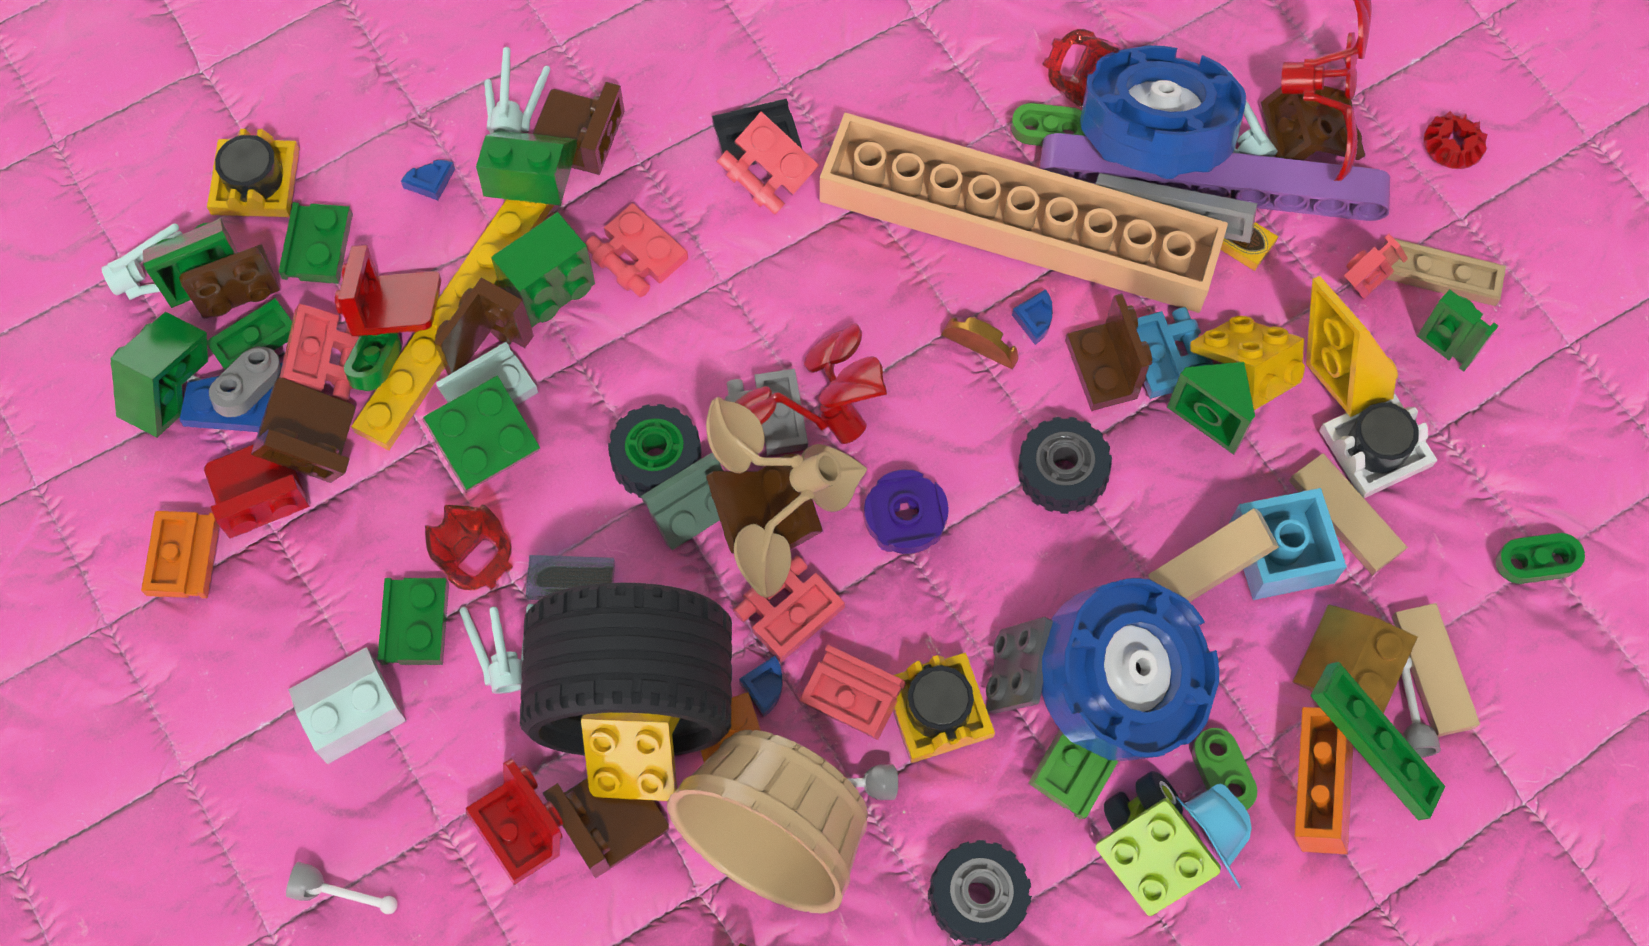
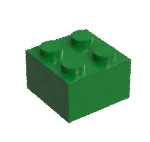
M558 212L491 257L500 287L523 300L531 328L539 322L543 323L552 319L561 307L571 300H578L584 297L595 284L587 245Z
M498 375L423 416L424 424L465 493L537 453L540 449Z

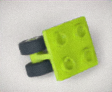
M1155 771L1147 773L1136 781L1137 797L1131 801L1124 792H1118L1104 803L1105 816L1113 832L1100 839L1096 844V850L1148 916L1158 913L1219 875L1221 871L1220 864L1182 817L1183 808L1181 803L1175 798L1178 796L1176 791L1164 776Z

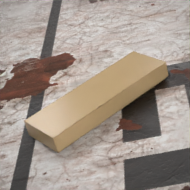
M1395 239L1401 245L1408 259L1404 263L1400 259L1391 266L1394 272L1386 280L1446 294L1450 289L1458 296L1496 306L1499 303L1506 266Z
M1324 453L1291 476L1289 482L1298 492L1321 488L1336 535L1372 576L1408 548Z
M1253 508L1151 572L1148 576L1153 582L1191 602L1276 550L1279 546L1261 512Z
M1434 603L1395 612L1392 616L1394 625L1418 636L1410 654L1412 660L1410 670L1430 726L1435 730L1438 737L1476 729L1480 722L1437 604Z

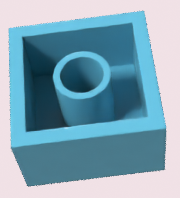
M1321 488L1238 505L1229 523L1255 508L1261 512L1279 546L1276 550L1243 569L1253 600L1334 584L1347 566Z

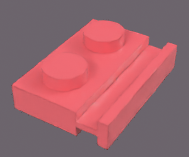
M1390 234L1385 237L1387 244L1381 250H1378L1376 247L1368 253L1363 250L1354 256L1346 266L1349 271L1343 276L1363 299L1394 272L1391 266L1400 259L1404 263L1408 259L1401 245Z
M827 645L825 649L826 654L822 662H818L799 701L879 740L898 702L896 699L901 689H904L907 683L888 672Z

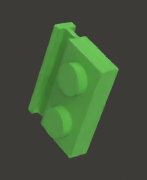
M1059 729L1028 784L1061 807L1073 812L1074 816L1078 819H1085L1118 761L1105 759L1071 742Z

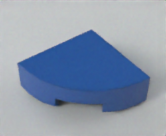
M435 160L433 164L424 165L418 169L413 168L404 175L401 184L407 190L438 201L455 171L454 164L446 160Z
M1045 289L1013 308L1012 316L1035 345L1046 336L1051 325L1053 313L1052 300Z
M773 656L739 679L741 686L746 693L749 692L750 699L763 718L776 706L782 692V670L776 656Z

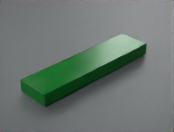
M1340 662L1327 664L1310 696L1418 821L1430 819L1446 786Z

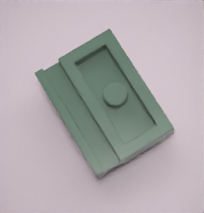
M713 453L708 454L640 496L646 504L666 545L671 550L720 521L706 478L713 471H723L720 462Z

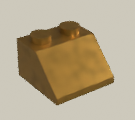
M1329 604L1293 679V683L1313 691L1327 664L1340 662L1384 714L1418 636L1379 618Z

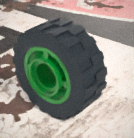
M648 404L640 409H633L627 412V416L621 417L618 420L615 430L612 429L610 434L611 442L608 443L610 461L616 480L624 486L627 492L638 495V498H641L640 496L702 459L701 443L696 426H693L691 419L687 415L681 414L679 409L674 407L668 408L663 404H657V406H650ZM655 448L664 450L662 454L657 456L647 454L648 451Z

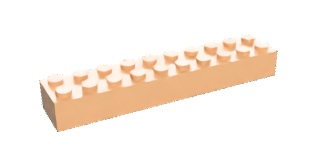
M844 113L820 175V202L1180 308L1186 307L1187 310L1200 313L1209 291L1228 226L1227 222L849 113Z

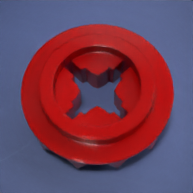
M1449 111L1442 117L1436 116L1428 125L1424 133V146L1431 158L1442 166L1452 169H1465L1475 165L1483 157L1487 150L1486 139L1488 134L1480 130V121L1473 123L1467 119L1466 113L1456 116ZM1453 131L1458 138H1465L1461 146L1457 145L1456 140L1449 139Z

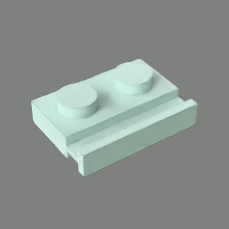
M507 342L436 382L438 390L444 396L447 403L497 375L516 406L538 393L537 386L516 355L513 354Z

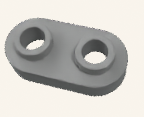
M254 347L241 354L209 388V397L214 410L225 417L240 416L250 410L274 386L275 381L280 378L282 368L278 355L267 347Z

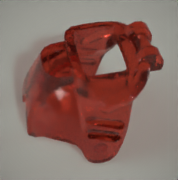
M1077 29L1069 32L1062 39H1053L1051 44L1053 48L1049 57L1044 59L1042 65L1049 68L1048 77L1052 86L1056 90L1063 92L1070 101L1082 108L1088 74H1093L1096 70L1097 61L1111 52L1118 53L1121 49L1108 40L1096 37L1092 31ZM1071 45L1086 46L1074 74L1070 77L1061 75V66Z
M483 504L479 508L445 505L442 523L438 526H425L426 548L431 561L448 575V580L457 588L471 591L486 586L489 590H492L497 585V580L505 572L508 573L513 568L512 564L508 562L512 550L510 538L503 531V527L496 515ZM488 540L498 548V553L479 574L472 576L458 567L482 541Z

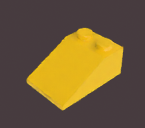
M1321 276L1313 278L1306 365L1350 417L1361 413L1370 405L1394 399L1395 384L1398 378L1394 362L1385 355L1368 329Z

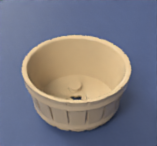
M742 730L725 739L719 749L691 776L684 779L679 788L668 799L667 810L668 814L671 815L670 819L684 840L709 864L757 895L777 904H782L785 907L803 912L809 911L810 913L821 914L836 910L840 906L843 896L849 887L850 873L857 850L867 829L868 811L862 796L859 795L855 786L833 765L815 752L787 738L765 731Z

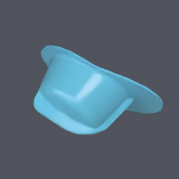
M1222 784L1213 786L1186 803H1183L1176 796L1175 798L1204 829L1233 880L1241 889L1242 887L1230 865L1249 841L1251 835L1250 815L1244 805Z

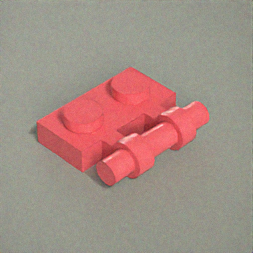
M760 112L734 141L745 154L737 160L726 150L716 161L728 172L726 176L733 183L738 181L754 196L752 200L759 207L764 205L774 215L785 204L774 194L777 188L781 185L793 195L819 166L763 112ZM754 161L771 176L765 184L748 170Z
M633 203L604 227L605 235L611 240L609 243H602L596 236H591L585 242L588 251L593 255L592 260L599 267L609 269L617 277V283L626 291L632 290L640 298L645 296L650 290V285L643 280L646 276L650 275L661 284L688 260V252ZM625 252L636 263L634 265H627L619 256Z
M299 303L294 312L280 377L319 392L323 390L325 380L329 381L334 385L332 397L347 402L350 389L353 388L348 383L344 372V365L359 336H351L348 325L346 333L336 330L339 315ZM332 348L338 349L341 352L339 365L329 363Z
M797 555L791 560L789 574L781 589L776 593L778 594L784 588L791 594L774 608L768 602L775 595L764 598L751 588L743 595L744 600L733 609L734 614L742 622H745L754 613L762 617L752 627V632L776 656L780 663L845 608V602L817 573L802 583L798 576L807 569V565Z

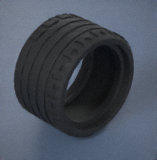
M590 584L563 589L545 596L526 612L524 618L523 682L521 684L519 723L521 729L539 745L565 753L585 756L581 725L583 715L597 713H645L680 718L672 733L674 756L704 750L717 744L731 729V617L717 602L709 597L686 589L657 584Z

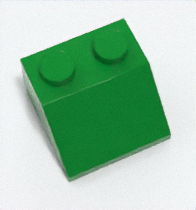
M498 131L485 135L476 164L483 196L561 206L577 149V139L510 131Z
M218 219L211 223L200 224L193 230L177 237L163 239L156 243L155 246L143 250V264L170 307L173 308L191 300L181 285L179 279L181 274L238 252L221 219Z

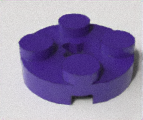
M915 470L893 471L877 481V485L871 489L870 494L868 493L866 497L864 520L868 532L882 550L912 554L926 550L931 545L940 541L947 524L949 507L943 489L936 482L934 484L929 479L924 478V474ZM908 503L909 508L917 509L918 514L912 515L911 520H903L902 517H897L895 512L900 511V504Z

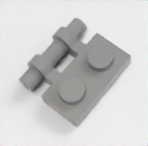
M795 369L755 374L756 389L768 386L772 390V394L779 392L801 405ZM740 379L730 380L727 382L728 396H726L725 400L736 402L743 395L753 390L744 391L743 381ZM776 403L775 411L762 424L767 456L807 449L808 440L804 417L786 405Z

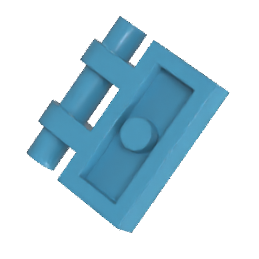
M1186 307L1172 312L1175 323L1170 325L1167 324L1163 311L1138 318V329L1136 330L1141 342L1146 341L1152 354V365H1149L1146 381L1144 382L1149 399L1173 393L1180 373L1185 367L1213 365L1212 359L1190 351L1191 341L1198 338L1201 331L1197 321L1191 319ZM1175 341L1184 343L1188 355L1180 356Z

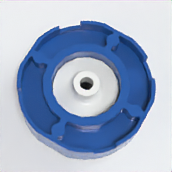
M1148 45L1117 50L1100 58L1097 61L1096 70L1092 75L1088 74L1080 125L1085 136L1101 153L1102 158L1108 162L1156 174L1164 179H1173L1180 174L1197 171L1203 173L1210 172L1214 167L1226 161L1236 147L1246 105L1244 88L1228 72L1226 67L1203 55L1201 56L1200 64L1176 58L1178 48Z
M1128 578L1082 591L1067 600L1052 617V627L1042 656L1043 685L1041 692L1051 717L1071 742L1108 760L1130 761L1164 756L1180 745L1189 744L1198 736L1208 722L1219 685V661L1217 651H1209L1206 639L1199 626L1204 624L1205 621L1186 598L1152 580Z

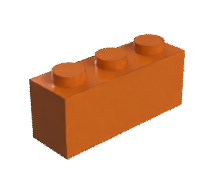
M1302 707L1295 838L1302 852L1348 855L1353 745L1321 708Z

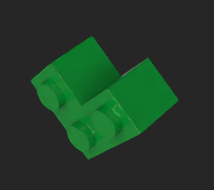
M164 312L155 321L145 325L141 332L129 343L118 348L110 358L116 417L156 438L180 418L183 405L182 384L208 362L207 332Z

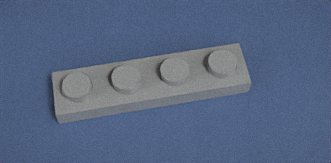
M1102 173L1098 176L1096 185L1227 222L1228 226L1224 238L1250 243L1254 229L1257 203Z

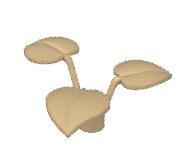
M718 396L711 402L706 422L708 442L716 459L725 468L734 473L745 472L749 468L751 461L757 466H792L793 469L789 476L790 483L797 492L801 493L765 525V529L759 525L750 524L745 526L735 539L734 556L741 574L760 596L768 598L775 595L781 589L791 566L789 543L783 536L774 534V528L801 504L810 499H813L819 507L829 512H837L844 509L851 501L855 489L866 473L867 468L849 455L822 444L808 447L802 456L763 458L758 454L764 448L765 436L758 418L746 407L735 402L723 400Z

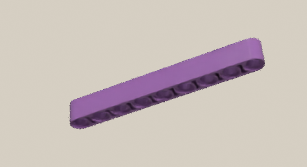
M1054 133L1047 135L1042 141L1040 169L1095 185L1099 174L1102 173L1257 203V208L1364 221L1381 220L1389 215L1390 175L1379 169L1353 166L1350 173L1342 181H1334L1343 165L1232 153L1226 161L1214 167L1210 172L1203 173L1197 171L1180 174L1173 179H1164L1156 174L1134 170L1121 164L1104 160L1101 153L1098 152L1086 136Z

